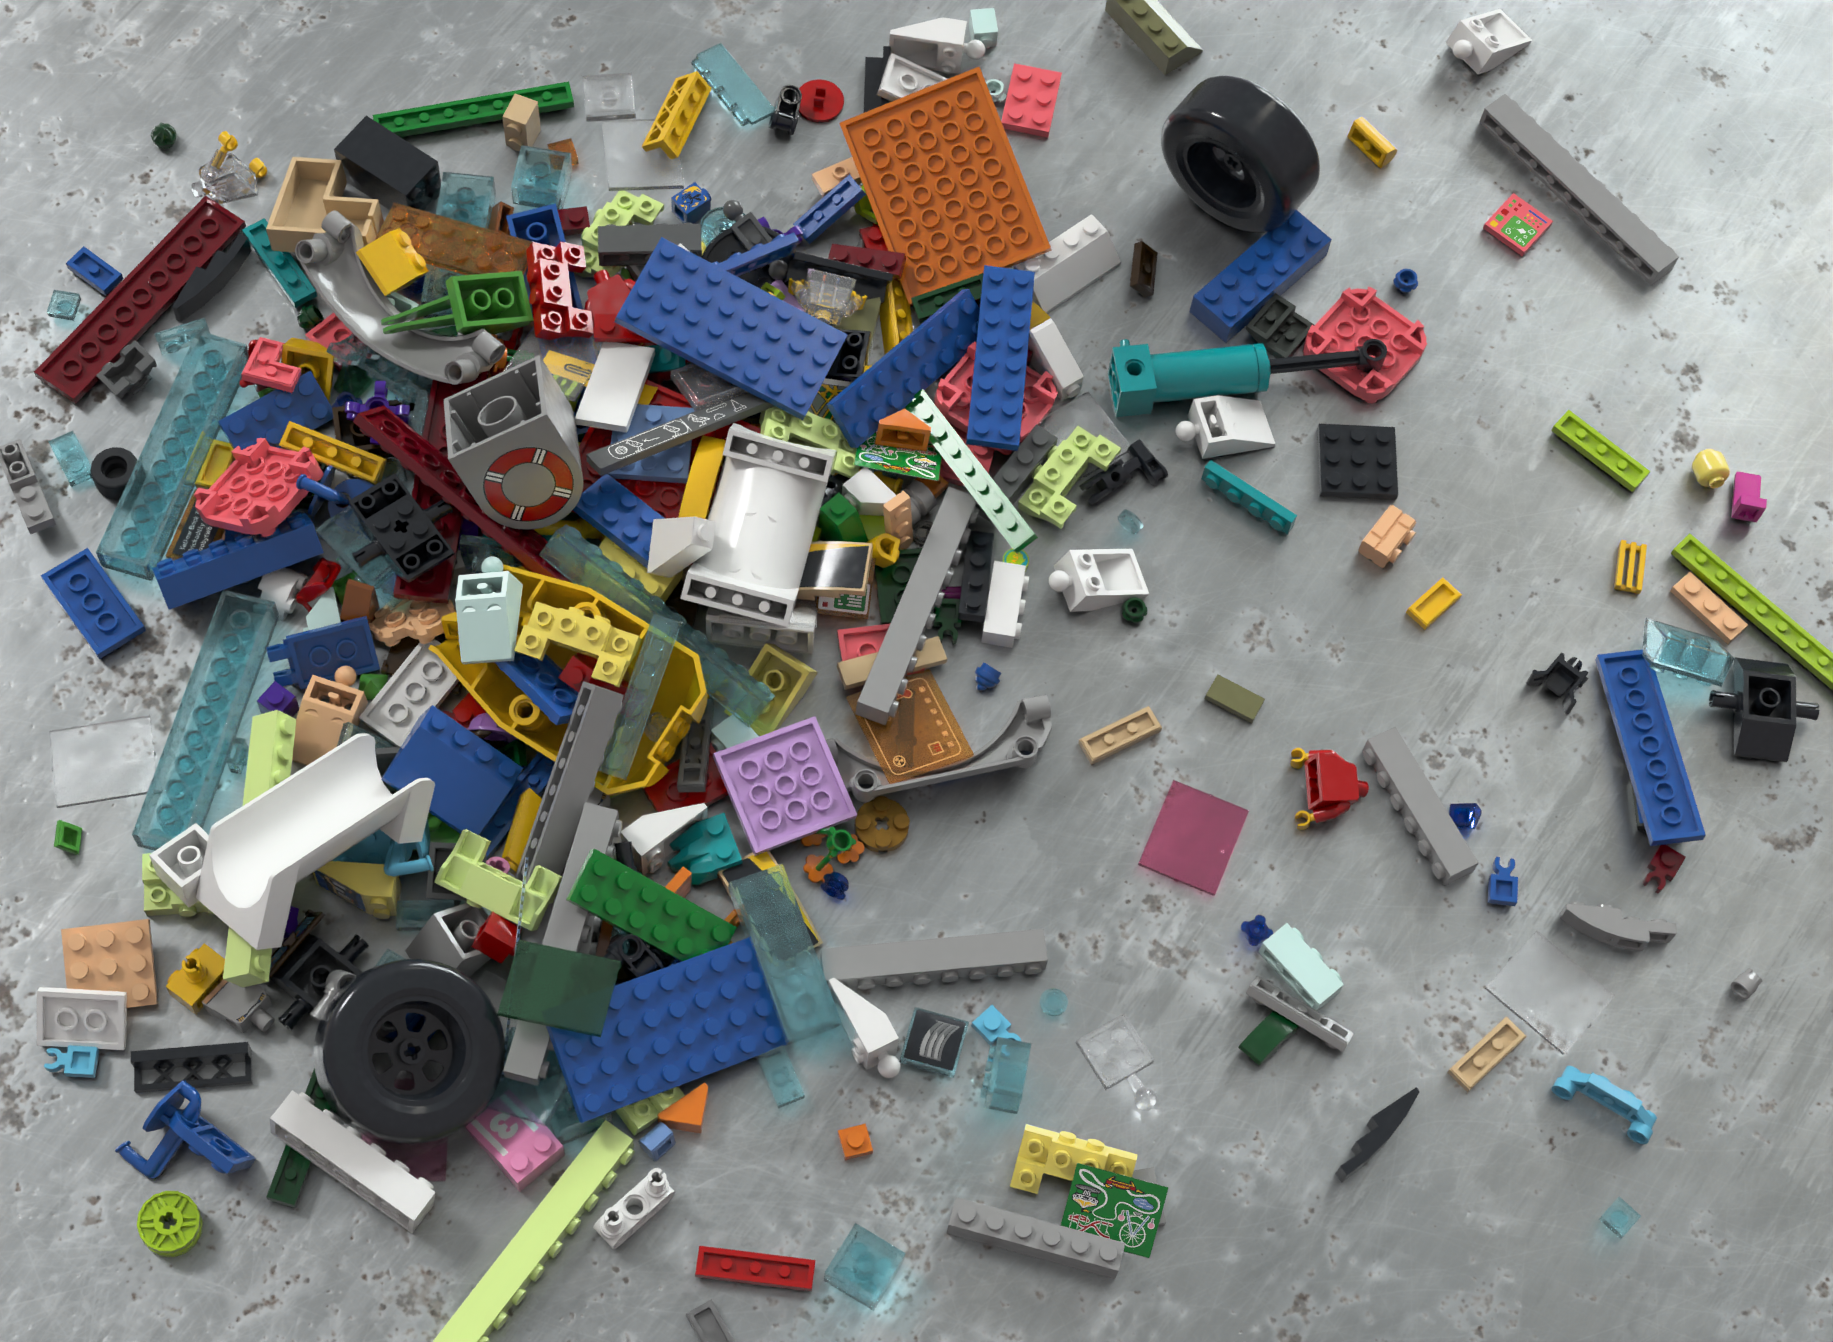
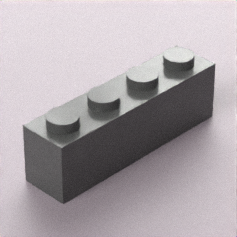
M659 223L657 225L632 224L616 226L609 224L598 226L599 266L646 265L661 237L676 245L681 243L691 253L702 258L701 224L683 223L668 225Z
M1037 424L1019 445L1018 451H1014L993 478L1012 505H1014L1034 480L1032 475L1035 469L1040 464L1043 466L1046 463L1048 453L1057 444L1058 438ZM977 503L976 508L980 509L978 515H980L981 517H983L984 519L993 524L990 518L986 515V513Z

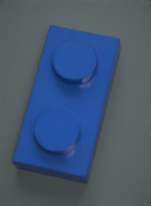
M84 246L66 262L67 268L105 296L123 280V276L119 271Z

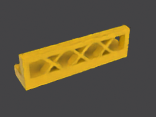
M698 71L675 79L641 146L645 152L661 148L670 159L679 157L712 89Z

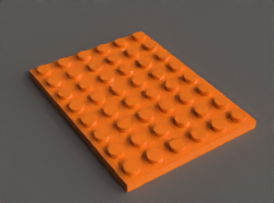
M980 67L839 123L888 251L905 253L906 262L900 282L910 307L913 306L912 297L982 274L984 265L1009 268L1052 251Z

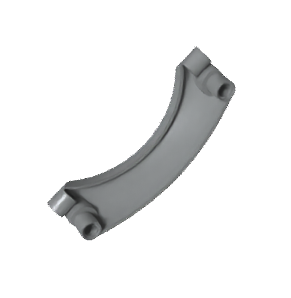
M331 211L322 221L321 225L322 229L326 231L325 233H315L313 239L301 240L297 243L295 248L296 257L330 309L364 344L391 362L416 374L457 385L476 380L480 372L489 371L502 358L506 349L505 345L485 329L463 336L437 334L426 329L384 334L383 328L391 325H381V319L397 315L400 312L384 296L356 254L359 249L364 247L360 230L338 211Z

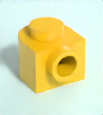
M883 533L868 540L866 543L873 544L871 563L882 568L894 564L900 554L898 549L901 539L888 533Z

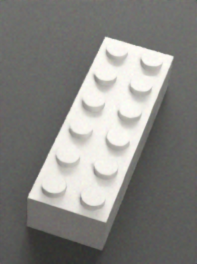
M292 1090L270 1118L271 1133L413 1234L434 1206L436 1193L432 1190L434 1186L422 1177L416 1179L409 1174L410 1169L398 1160L392 1162L385 1157L386 1152L374 1143L369 1145L361 1139L362 1135L353 1127L348 1126L345 1128L337 1122L339 1119L329 1110L324 1109L323 1112L314 1106V1100L303 1092L298 1095Z

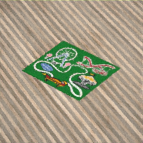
M874 433L857 448L854 462L856 466L939 481L942 456L933 444H928L927 451L875 445L876 433Z
M1077 1163L1061 1226L1125 1243L1124 1252L1150 1258L1168 1187Z

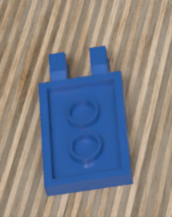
M367 616L288 635L286 639H283V644L266 647L269 662L288 658L290 669L273 672L274 680L282 687L295 684V686L299 685L300 690L308 687L312 675L335 681V672L341 666L352 667L356 675L380 669Z

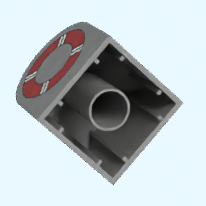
M540 355L444 399L448 460L488 517L499 524L515 529H538L560 521L575 508L583 491V474L574 412Z

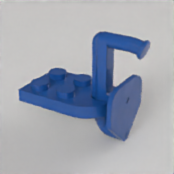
M331 465L327 467L320 483L307 478L305 474L298 477L296 482L297 489H304L314 494L308 514L315 516L325 499H327L329 514L337 526L371 541L351 508L349 497L343 493H347L350 499H353L373 487V484L361 479H348L332 489L331 485L336 468ZM338 505H340V506H346V505H348V506L345 507V508H340Z
M182 1080L157 1103L143 1124V1129L146 1132L162 1129L166 1125L170 1127L148 1161L130 1146V1141L124 1142L115 1149V1152L119 1153L130 1165L146 1177L153 1179L162 1174L183 1141L189 1144L188 1147L193 1153L205 1156L212 1162L211 1166L223 1174L250 1168L256 1160L252 1154L200 1116V1094L185 1080ZM185 1098L190 1101L185 1109H179Z

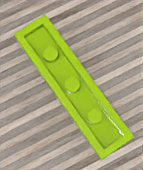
M1570 410L1557 421L1551 430L1631 492H1634L1650 473V470Z

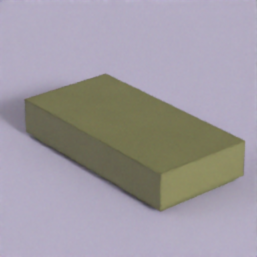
M1217 674L1204 698L1251 724L1265 701L1263 697Z

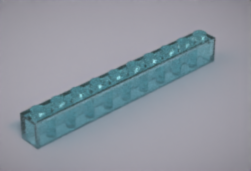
M566 524L556 530L539 554L544 560L572 583L595 590L697 653L701 661L707 694L747 727H750L761 716L775 697L767 685L755 680L749 675V671L745 667L736 664L723 649L715 647L710 643L705 634L687 624L682 615L674 613L665 606V602L661 598L648 592L639 580L631 578L626 574L620 564L609 560L602 554V550L598 546L590 544L581 537L582 535L577 529Z

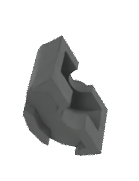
M136 340L121 350V358L116 363L109 362L102 367V371L96 375L120 398H123L124 394L130 391L136 394L142 390L152 379L149 375L152 367H157L155 359Z

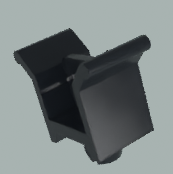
M1561 652L1546 671L1533 670L1526 684L1529 686L1541 685L1553 673L1545 685L1555 694L1562 696L1571 686L1572 688L1562 701L1564 712L1568 715L1577 702L1574 698V692L1585 684L1588 680L1586 676L1589 672L1586 670L1580 671L1582 667L1580 660L1573 667L1577 658L1572 657L1566 662L1564 653Z

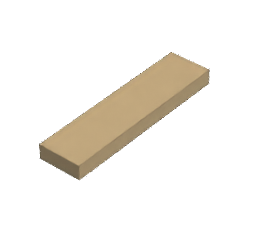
M939 636L926 639L922 651H916L914 657L918 658L913 672L947 662ZM878 652L837 663V669L845 690L865 685Z

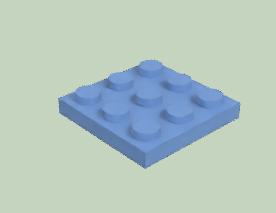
M637 404L628 432L612 430L611 444L695 411V408ZM692 440L612 471L608 475L614 479L687 483Z

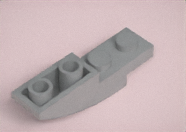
M18 439L0 446V463L30 535L56 525L21 440Z
M1571 902L1566 904L1560 912L1561 920L1584 935L1625 949L1643 951L1650 941L1669 943L1677 934L1676 923H1667L1665 919H1653L1651 921H1643L1638 917H1625L1622 919L1621 908H1612V905L1609 904L1587 906L1583 902Z

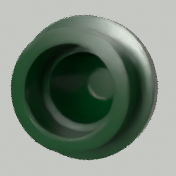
M160 123L152 130L151 138L155 145L162 149H167L174 145L177 133L170 124Z
M314 304L309 307H302L297 316L298 325L307 331H310L324 320L321 311Z

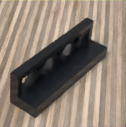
M883 46V58L865 57L863 113L889 103V100L877 95L891 55V46Z
M795 251L788 257V270L784 282L789 283V278H792L794 281L804 279V287L850 298L852 292L855 291L859 296L866 295L867 299L880 297L881 304H883L886 286L892 282L893 274Z
M248 1042L131 1051L135 1093L172 1090L181 1082H174L168 1076L177 1067H184L190 1072L183 1080L194 1088L252 1083V1049ZM245 1062V1076L233 1077L227 1072L233 1063ZM205 1065H213L219 1070L211 1079H203L197 1074ZM154 1069L160 1074L152 1084H142V1070Z

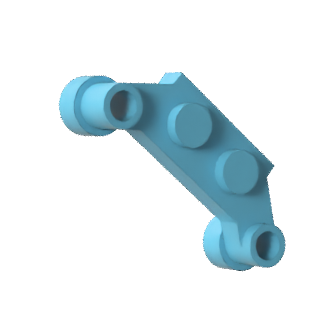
M1567 1066L1562 1076L1558 1077L1552 1086L1553 1093L1564 1100H1571L1576 1091L1583 1093L1629 1120L1631 1125L1627 1135L1631 1140L1639 1144H1647L1653 1134L1652 1127L1657 1117L1653 1112L1645 1110L1642 1106V1101L1637 1099L1632 1092L1618 1088L1604 1076L1596 1075L1593 1072L1591 1074L1581 1073L1580 1070L1573 1066Z

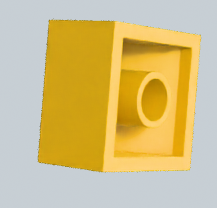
M401 228L386 233L356 252L384 296L407 288L429 272L424 258L415 251L411 245V239Z

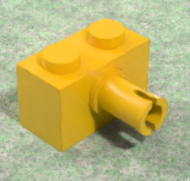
M205 943L185 957L187 963L185 960H182L181 970L174 971L166 985L170 996L195 1015L204 1007L202 1001L223 980L225 959Z

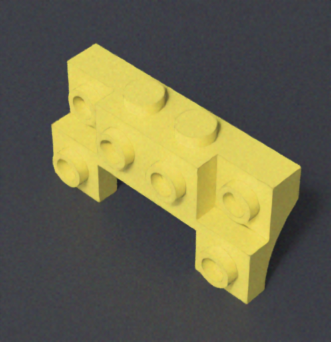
M536 601L528 625L523 626L514 651L542 661L550 642H552L554 645L598 659L591 677L595 680H601L620 687L624 674L636 656L642 639L638 635L612 627L610 625L611 621L604 617L595 615L594 619L584 616V611L574 607H569L568 610L558 609Z
M1026 1124L1010 1187L1038 1194L1043 1173L1072 1181L1077 1163L1132 1177L1137 1154L1105 1146L1103 1142L1096 1139H1088L1086 1141L1076 1138V1135L1070 1132L1061 1131L1057 1133Z

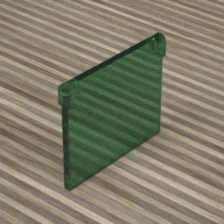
M519 940L499 1006L498 1016L601 1037L615 983L621 968V961Z

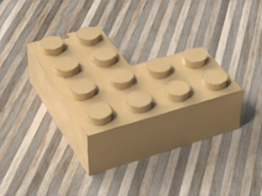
M292 157L266 228L272 251L295 252L299 241L313 239L315 233H325L326 231L322 229V221L328 213L334 210L358 227L362 234L363 244L366 246L375 241L376 238H379L384 223L379 200L342 197L347 184L342 160Z

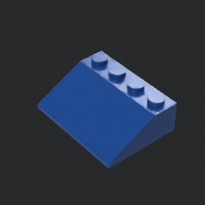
M432 705L418 718L381 780L399 791L416 779H431L435 783L429 813L460 834L462 830L467 829L479 835L513 787L523 768Z

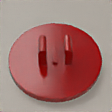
M817 79L808 81L799 88L802 93L799 113L804 118L813 122H827L836 118L841 113L844 106V96L840 88L834 83Z

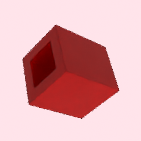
M492 912L481 925L472 947L495 961L502 963L508 955L514 956L518 926Z

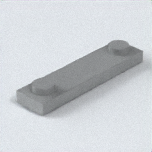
M1260 976L1255 977L1246 991V994L1251 996L1253 1001L1260 1005H1266L1324 1040L1325 1044L1330 1048L1339 1049L1343 1052L1353 1036V1032Z

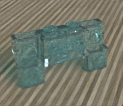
M353 333L340 342L330 343L326 351L334 356L333 360L344 367L357 365L367 371L366 375L372 379L386 381L388 390L396 394L395 399L403 404H421L424 397L430 395L433 379L416 374L391 362L364 344Z
M350 505L316 529L317 534L338 556L335 559L336 562L345 571L350 569L356 575L355 581L374 586L377 597L390 610L403 600L394 598L393 592L397 575L382 556L366 564L363 568H360L358 566L359 563L355 562L352 553L371 543V540L363 533L364 529Z

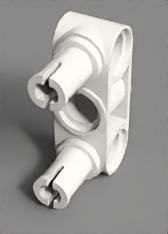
M659 1168L652 1169L641 1182L613 1207L608 1208L604 1215L595 1223L593 1228L613 1249L624 1243L672 1199L675 1191L669 1186L666 1174H662V1170ZM637 1205L642 1211L637 1215H632L628 1213L627 1208Z

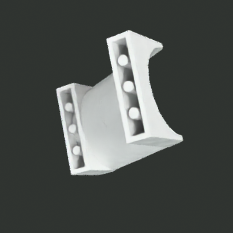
M733 423L728 431L723 451L725 459L707 520L716 522L713 549L693 562L687 572L680 599L788 627L836 450L786 442L756 433Z
M367 733L356 734L216 822L211 827L196 899L256 950L281 947L296 883L379 829L398 844L422 842L435 788L434 781L429 778H419L392 795L381 780L382 778L377 767L374 737Z

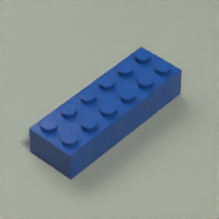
M1296 210L1283 225L1275 230L1268 231L1193 296L1189 312L1222 341L1227 343L1249 324L1275 293L1281 296L1326 257L1332 239Z
M291 513L286 517V520L275 527V532L268 537H262L261 534L252 535L239 532L234 535V539L229 541L217 540L210 543L207 549L198 551V549L189 550L183 553L182 558L174 561L172 558H168L158 562L157 567L152 569L168 610L323 554L324 552L315 527L307 513Z

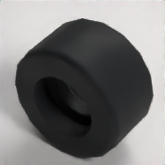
M112 447L105 449L96 455L91 464L90 472L97 490L107 498L120 500L130 497L137 492L142 483L143 475L137 458L131 451L124 448ZM124 468L127 470L119 478H107L108 473L113 469Z

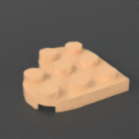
M396 599L375 612L376 619L369 623V627L374 638L380 642H385L386 646H394L407 636L419 639L421 644H427L433 641L435 636L444 633L441 623L442 616L456 612L450 599L448 604Z

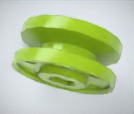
M163 1191L153 1195L143 1204L138 1213L137 1229L143 1243L151 1252L162 1257H177L187 1253L197 1244L202 1235L203 1220L197 1205L189 1196L178 1191ZM170 1219H174L176 1225H170V1229H166L165 1222L170 1223Z

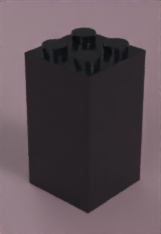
M365 116L334 148L336 160H342L347 183L370 198L378 199L381 205L410 224L416 217L422 216L432 200H436L442 192L438 161L368 116Z

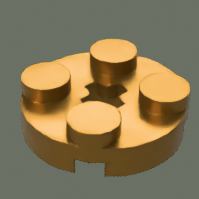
M878 796L863 804L858 810L855 819V833L858 841L862 842L868 850L878 852V850L894 851L905 842L910 820L906 810L899 803L885 796ZM876 821H887L888 829H876Z

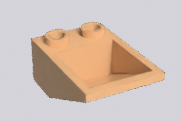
M339 667L335 672L336 682L312 675L296 718L292 761L307 766L355 735L360 723L359 716L366 709L368 701L364 691L350 687L357 678L356 672L352 667ZM329 699V703L323 702L321 700Z

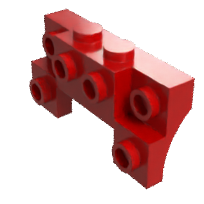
M560 241L554 247L532 242L526 250L528 265L527 281L530 283L531 292L529 302L532 304L535 337L546 340L562 337L590 338L594 334L592 312L573 308L569 271L582 273L586 269L584 246Z

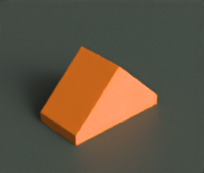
M903 409L879 420L875 445L927 451L931 427L906 409Z
M704 1082L657 1114L658 1123L663 1122L670 1129L701 1133L708 1100L707 1084Z

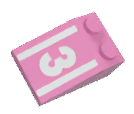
M511 1090L465 1127L519 1192L565 1156L564 1147L560 1141Z

